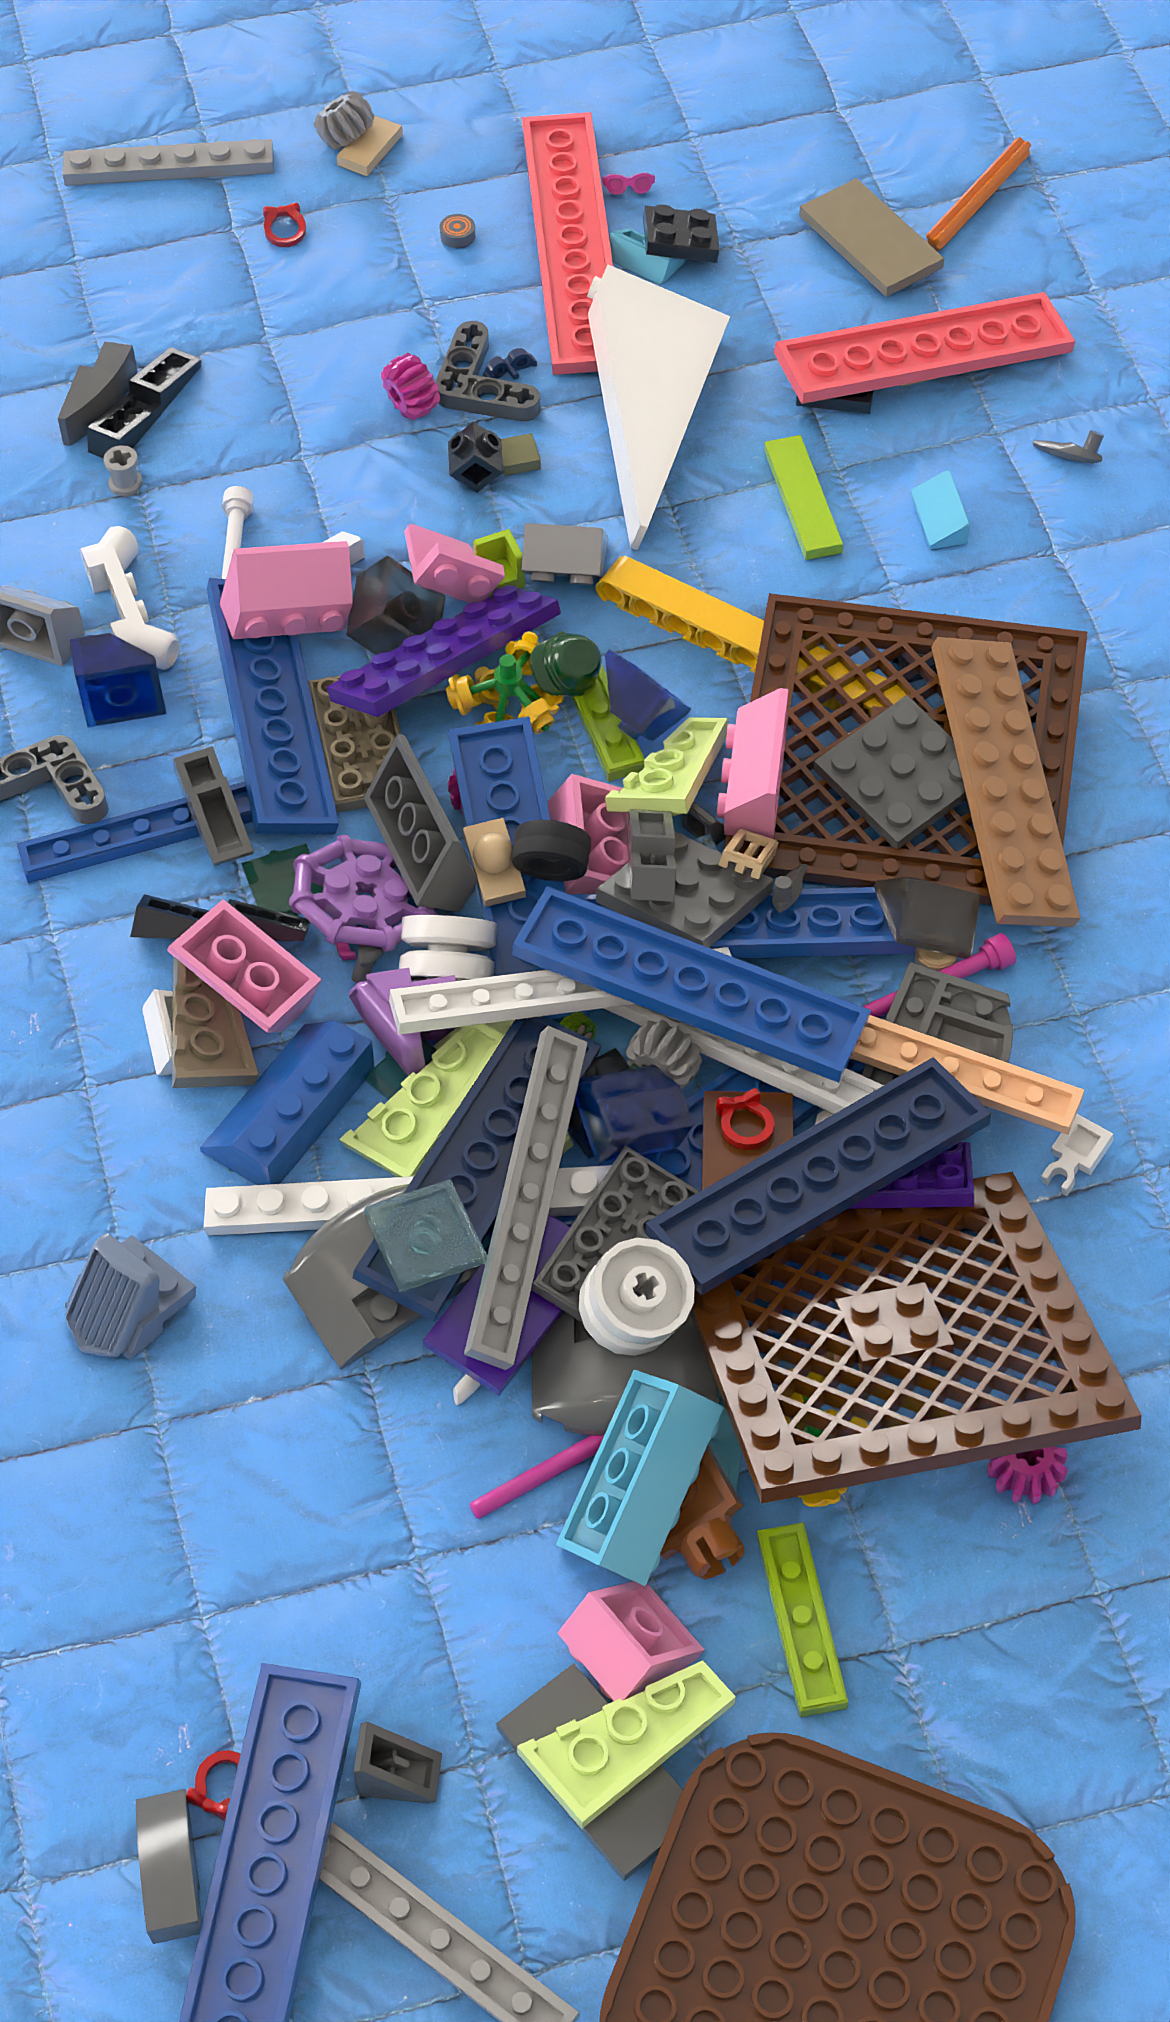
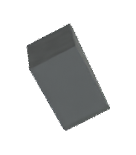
M370 1722L361 1723L353 1772L359 1797L419 1803L436 1802L442 1753Z

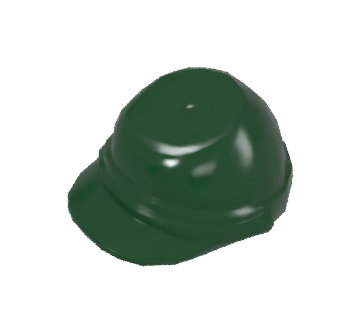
M564 631L558 632V634L538 644L530 656V666L536 683L544 692L555 696H583L584 692L592 687L602 665L600 651L592 640L582 635L569 634Z

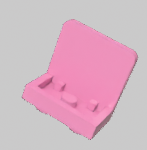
M409 524L404 531L414 584L452 596L457 600L473 603L485 600L505 577L502 564L474 555L472 547L465 542L415 524Z

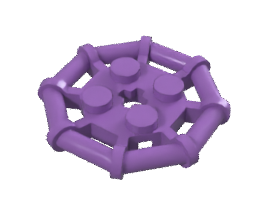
M347 834L339 835L335 842L309 855L301 854L293 863L296 873L294 890L289 899V905L294 913L302 914L326 936V941L330 944L336 945L338 942L381 947L384 952L395 950V945L403 940L401 939L402 923L393 928L391 927L392 925L402 921V918L405 916L437 915L436 908L422 906L416 908L407 904V898L412 897L404 879L393 870L397 864L386 843L350 839ZM338 858L342 862V864L330 870L322 867ZM311 882L322 886L323 893L312 894L310 891ZM358 893H368V894H371L372 897H371V896H368V895H366V894H365V895H357V894H358ZM357 924H362V925H368V927H367V928H360V927H356V925H357Z

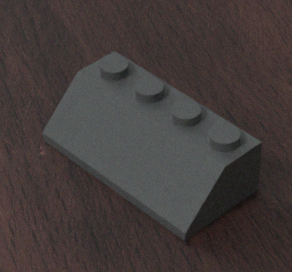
M397 734L367 790L364 800L416 905L460 912L469 895L473 893L478 879L405 735Z

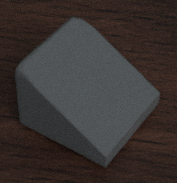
M694 801L688 813H683L682 827L708 848H714L726 838V835H724V824Z

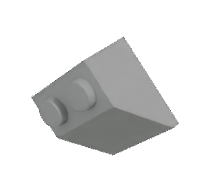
M525 523L522 571L525 574H531V581L551 583L554 582V576L570 577L569 583L593 585V578L601 579L603 577L608 535L603 528Z
M9 585L0 586V647L64 666L85 633L79 607L67 601H58L39 595L31 590H22Z

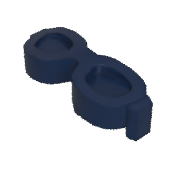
M516 348L510 351L505 359H502L500 356L492 358L486 365L483 377L499 379L508 372L516 380L519 378L516 370L525 369L531 365L536 367L537 361L525 349Z

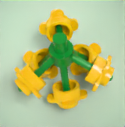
M525 632L522 639L517 642H508L505 648L507 654L500 657V665L496 669L489 670L485 666L476 669L474 672L475 684L469 675L460 677L458 674H455L449 678L450 686L446 687L447 700L454 710L459 709L462 716L467 715L468 712H471V708L482 703L492 705L497 710V712L486 713L483 721H478L475 725L515 719L505 712L508 705V697L517 696L522 705L518 718L529 716L532 732L535 735L548 731L549 727L555 722L552 716L560 710L558 704L563 701L564 695H550L544 692L538 684L529 686L523 681V675L530 676L533 674L530 666V656L533 649L540 644L538 636L533 632Z

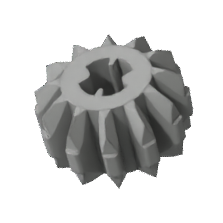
M350 91L324 106L323 110L317 114L313 125L317 129L319 137L323 142H326L328 147L339 149L342 146H347L352 141H356L359 136L365 134L366 130L372 126L375 115L368 101L360 93Z
M662 1019L658 1023L648 1020L644 1026H641L629 1041V1046L625 1051L629 1058L627 1064L630 1068L637 1070L638 1078H644L648 1081L650 1087L656 1085L666 1093L670 1089L680 1092L684 1086H687L698 1073L699 1066L703 1060L699 1055L701 1048L691 1042L692 1036L681 1032L678 1025L672 1027Z

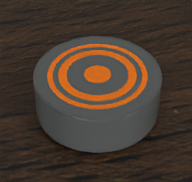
M452 214L440 222V239L445 245L453 248H462L474 241L475 223L469 216Z

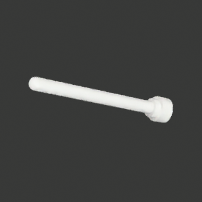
M241 486L229 487L223 494L222 509L228 518L222 579L227 577L233 550L241 548L244 520L253 511L254 495L249 489Z

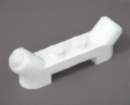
M121 526L110 527L98 544L80 548V552L94 594L110 590L121 620L110 623L118 656L124 669L145 663L166 670L173 666L178 657L179 643L174 633L145 624L149 622L143 600L135 601L134 596L138 595L133 575L131 572L124 574L139 552L135 535L127 528Z

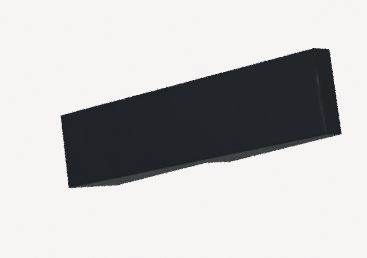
M170 347L129 380V393L87 427L88 453L104 458V454L115 446L122 445L134 448L201 368V358Z
M144 894L136 907L130 937L179 938L210 910ZM232 899L228 901L232 907L274 941H304L309 930L310 921L304 917Z

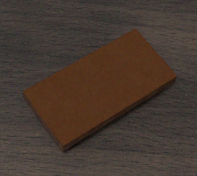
M704 1091L702 1190L793 1138V1093L760 1092L761 1104L768 1108L773 1115L775 1122L772 1139L765 1146L753 1150H743L727 1143L722 1136V1117L716 1114V1103L719 1097L734 1098L736 1096H743L746 1092ZM745 1108L735 1111L730 1123L733 1131L744 1137L756 1136L765 1128L762 1118Z

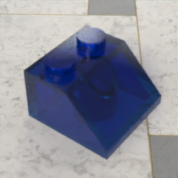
M111 633L70 639L75 679L87 728L167 714L155 656Z
M654 1065L579 1078L575 1100L596 1163L616 1160L625 1145L640 1155L679 1148L694 1126L680 1085Z

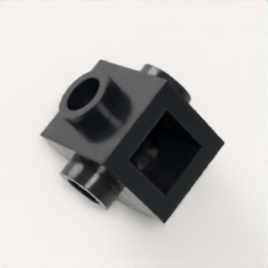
M472 422L461 432L454 434L450 441H448L449 475L477 493L503 473L501 439L494 432Z

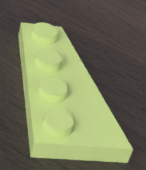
M687 718L663 741V750L656 753L652 752L644 759L645 768L639 773L631 772L623 779L624 788L621 791L612 790L605 797L607 812H629V809L671 811L672 816L682 813L687 814L727 737L728 719Z
M486 1024L463 1026L431 1055L433 1060L418 1074L411 1073L400 1083L402 1088L385 1104L382 1102L378 1103L367 1113L369 1118L354 1132L350 1129L339 1140L348 1149L396 1177L415 1176L505 1035Z
M702 1660L646 1686L645 1691L623 1701L620 1698L603 1706L602 1711L578 1722L574 1719L557 1727L556 1732L537 1741L531 1739L518 1745L517 1754L580 1828L583 1829L735 1704L736 1696Z

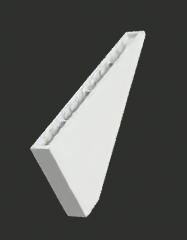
M607 265L602 279L597 276L594 277L587 294L588 298L593 299L588 312L629 544L631 549L638 551L730 316Z

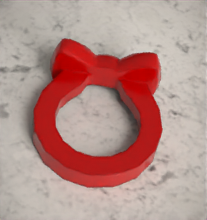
M298 202L286 206L264 207V234L269 242L278 247H291L303 240L306 234V222L303 215L300 214ZM289 216L299 226L297 233L289 238H280L274 235L271 227L276 218Z
M757 1088L747 1091L743 1096L718 1098L716 1114L722 1117L721 1132L727 1143L735 1148L753 1150L765 1146L772 1139L775 1129L774 1118L768 1108L761 1104V1094ZM745 1108L758 1115L765 1123L764 1130L753 1137L738 1135L730 1125L734 1112Z
M227 1750L218 1751L208 1756L199 1765L197 1770L195 1789L190 1787L186 1792L188 1803L200 1807L206 1813L214 1814L225 1821L228 1811L227 1806L231 1797L224 1799L220 1803L207 1798L206 1778L211 1769L220 1763L229 1762L238 1766L241 1753Z

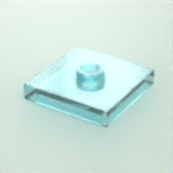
M451 1179L365 1206L364 1216L399 1292L486 1263L487 1254Z

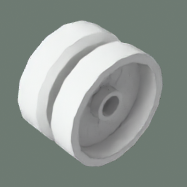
M405 916L402 918L401 939L411 946L427 948V950L409 951L401 955L399 969L409 967L411 981L414 982L455 975L456 981L493 977L495 962L486 956L471 954L468 951H486L496 945L497 924L488 920L457 916Z
M637 1237L616 1244L601 1257L597 1265L588 1273L580 1289L579 1312L585 1329L598 1344L616 1354L637 1356L654 1351L686 1321L694 1304L695 1284L688 1265L674 1249L658 1240Z

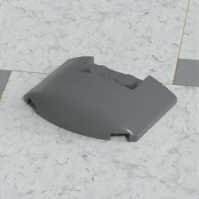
M910 962L885 1020L1009 1063L1013 1040V1024H1011L1007 1009L1011 1004L1009 995ZM866 1064L862 1076L882 1085L899 1077V1075Z
M409 1184L398 1185L376 1192L357 1201L332 1217L307 1240L298 1252L290 1271L287 1270L283 1277L284 1283L340 1370L424 1317L352 1278L355 1267ZM481 1247L473 1257L448 1300L461 1292L486 1260L487 1256Z
M564 1311L532 1352L533 1419L543 1423L544 1415L559 1423H563L565 1431L604 1436L633 1370L678 1384L718 1404L719 1389L691 1313L689 1312L686 1321L654 1351L632 1356L616 1354L601 1346L585 1329L583 1322Z

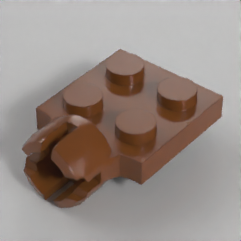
M707 1445L700 1461L699 1474L696 1480L689 1486L680 1506L679 1519L676 1525L669 1531L660 1552V1557L664 1559H669L678 1553L682 1554L693 1575L704 1580L714 1578L726 1572L721 1561L722 1559L727 1557L731 1565L735 1566L744 1555V1546L732 1526V1516L744 1505L709 1445Z

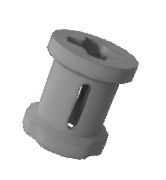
M122 445L109 449L104 454L103 460L105 468L111 475L108 480L110 491L115 495L123 497L138 493L143 482L141 474L136 471L138 464L136 451L131 447Z

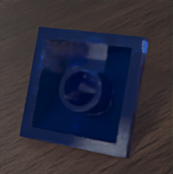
M611 649L605 654L611 713L621 720L617 727L637 741L641 735L650 741H654L684 718L692 709L631 661Z

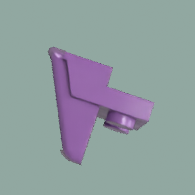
M409 967L366 974L367 981L358 982L349 991V998L364 1023L408 1076L413 1072L418 1074L425 1067L421 1041H440L456 1027L399 1035L389 1002L390 989L456 981L455 975L412 982Z

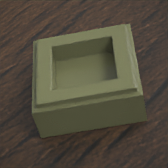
M532 433L501 439L504 476L541 469V459Z

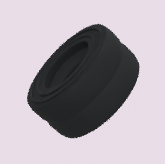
M554 820L524 822L517 827L515 832L512 864L523 874L542 880L572 881L579 879L586 874L591 848L590 836L583 829L565 822Z

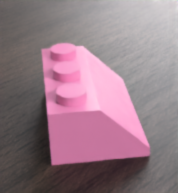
M347 541L234 549L220 600V607L232 638H260L345 630L353 604L349 545Z
M777 689L738 708L736 725L728 724L726 749H733L732 758H724L721 783H728L727 793H719L717 818H724V835L735 836L738 830L742 828L774 839L786 741L788 689Z
M571 774L549 799L548 810L551 820L577 826L587 832L591 839L587 872L579 879L563 881L565 892L567 894H596L597 888L629 862V812H607L605 797L612 790L621 791L623 788Z
M224 899L169 945L167 950L267 1033L283 1032L309 1007L322 980Z

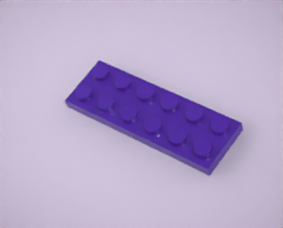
M513 585L499 587L493 591L492 596L481 602H473L463 608V612L456 616L437 621L433 624V628L427 632L406 638L398 648L375 655L369 664L360 669L349 670L340 676V680L326 687L330 701L379 717L507 645L508 642L523 636L525 632H530L560 615L561 610L558 599L540 595L538 592L521 590Z

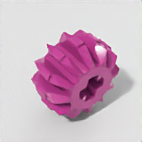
M409 353L403 356L399 355L383 367L381 372L383 388L387 391L388 398L393 402L394 408L399 409L401 415L411 420H415L418 417L422 418L430 413L437 406V403L440 402L438 385L434 382L433 375L428 371L427 365L422 364L420 358L416 355Z
M1052 1446L989 1459L991 1462L987 1466V1474L990 1478L998 1479L995 1487L998 1493L1010 1489L1013 1491L1012 1500L1014 1503L1019 1502L1022 1495H1028L1031 1502L1035 1505L1040 1502L1041 1493L1052 1498L1057 1493V1483L1065 1481L1068 1470L1063 1464L1066 1463L1068 1454L1065 1448Z

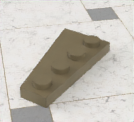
M173 956L172 1088L253 1085L257 1081L259 1073L240 1010Z

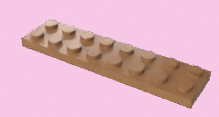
M937 637L931 648L996 923L1074 927L1081 918L1012 644L1009 642Z

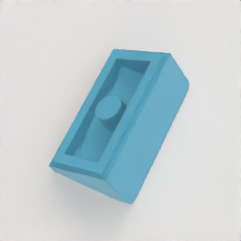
M630 228L610 232L609 241L612 262L657 284L666 282L686 261V259L646 255L644 235Z
M944 471L913 488L910 494L930 550L967 544L970 527L969 520L951 471Z

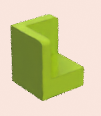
M510 529L473 541L474 555L503 565L505 577L495 589L506 585H513L518 589L525 587V572L522 571L523 554Z

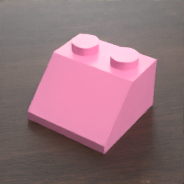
M635 1581L589 1592L557 1632L568 1645L571 1655L588 1669L598 1681L604 1695L613 1701L620 1698L623 1701L645 1691L646 1686L683 1670L705 1651L647 1583L646 1586H643Z

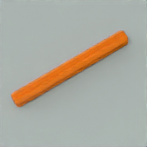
M1016 138L926 234V242L936 251L941 250L1029 156L1030 142L1024 141L1022 138Z

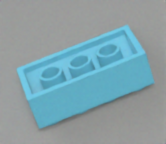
M633 1370L556 1545L646 1586L650 1575L659 1565L660 1552L669 1531L676 1525L679 1519L680 1506L687 1490L699 1474L700 1461L706 1447L717 1433L719 1418L724 1407L678 1384Z

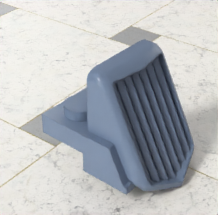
M104 1233L95 1240L82 1273L78 1275L69 1300L65 1303V1319L81 1352L104 1357H117L123 1354L130 1360L163 1334V1322L196 1297V1286L133 1235L120 1243L109 1233Z

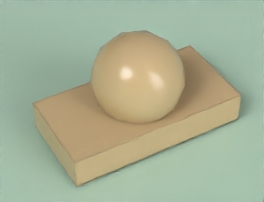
M504 818L463 827V836L474 873L478 879L477 883L484 906L488 907L526 897L521 873L512 864L514 846L510 841Z

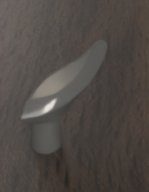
M1090 430L1083 447L1072 442L1059 443L1045 440H1034L1033 446L1054 456L1094 464L1103 461L1102 456L1097 452L1104 435Z
M801 864L786 876L776 878L772 903L778 913L789 908L798 899L802 891L803 876L809 867L807 864Z
M359 945L358 959L351 976L354 982L367 981L366 974L371 973L373 965L384 952L381 947Z

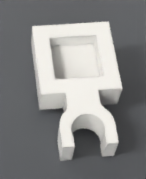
M1077 1114L1069 1135L1061 1133L1051 1147L1052 1155L1058 1157L1059 1160L1052 1162L1041 1175L1042 1183L1048 1186L1053 1176L1064 1175L1067 1180L1061 1186V1192L1063 1195L1068 1196L1075 1185V1174L1077 1171L1081 1170L1088 1175L1092 1174L1114 1141L1113 1133Z

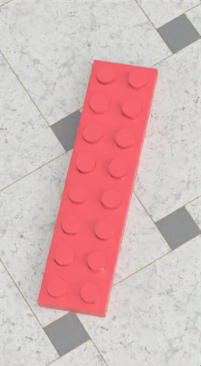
M1041 292L777 341L774 354L801 404L1070 353L1073 351L1075 340L1046 293Z

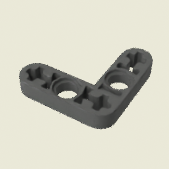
M467 321L460 324L454 333L436 379L438 393L440 394V402L438 403L448 409L515 421H530L536 418L541 409L538 389L528 384L478 376L489 349L488 329L486 325L478 321ZM473 338L471 348L467 347V342H470ZM458 361H468L471 363L466 368L454 366ZM453 381L458 382V387L451 391L454 385ZM483 393L497 395L493 400H482L479 398Z
M64 735L52 736L0 758V778L4 777V780L0 781V801L51 780L77 822L83 824L96 823L108 814L109 807L102 786L73 740ZM17 768H31L28 772L24 774H11ZM70 776H83L78 782H64ZM87 795L91 804L87 805L85 802H82L81 798Z

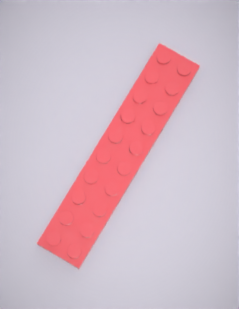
M591 112L522 117L553 375L598 372L588 312L593 299L588 298L587 294L594 277L597 276L602 279L607 265L613 266L592 114Z

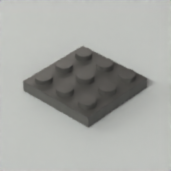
M907 695L814 761V771L896 850L967 799L953 738Z
M675 832L674 857L676 880L674 902L630 900L629 862L597 888L596 902L619 914L710 948L773 892L774 879L764 874L759 879L751 877L753 869L749 867L745 869L743 874L736 872L735 867L737 863L732 861L727 868L718 866L722 855L720 852L710 849L681 833Z

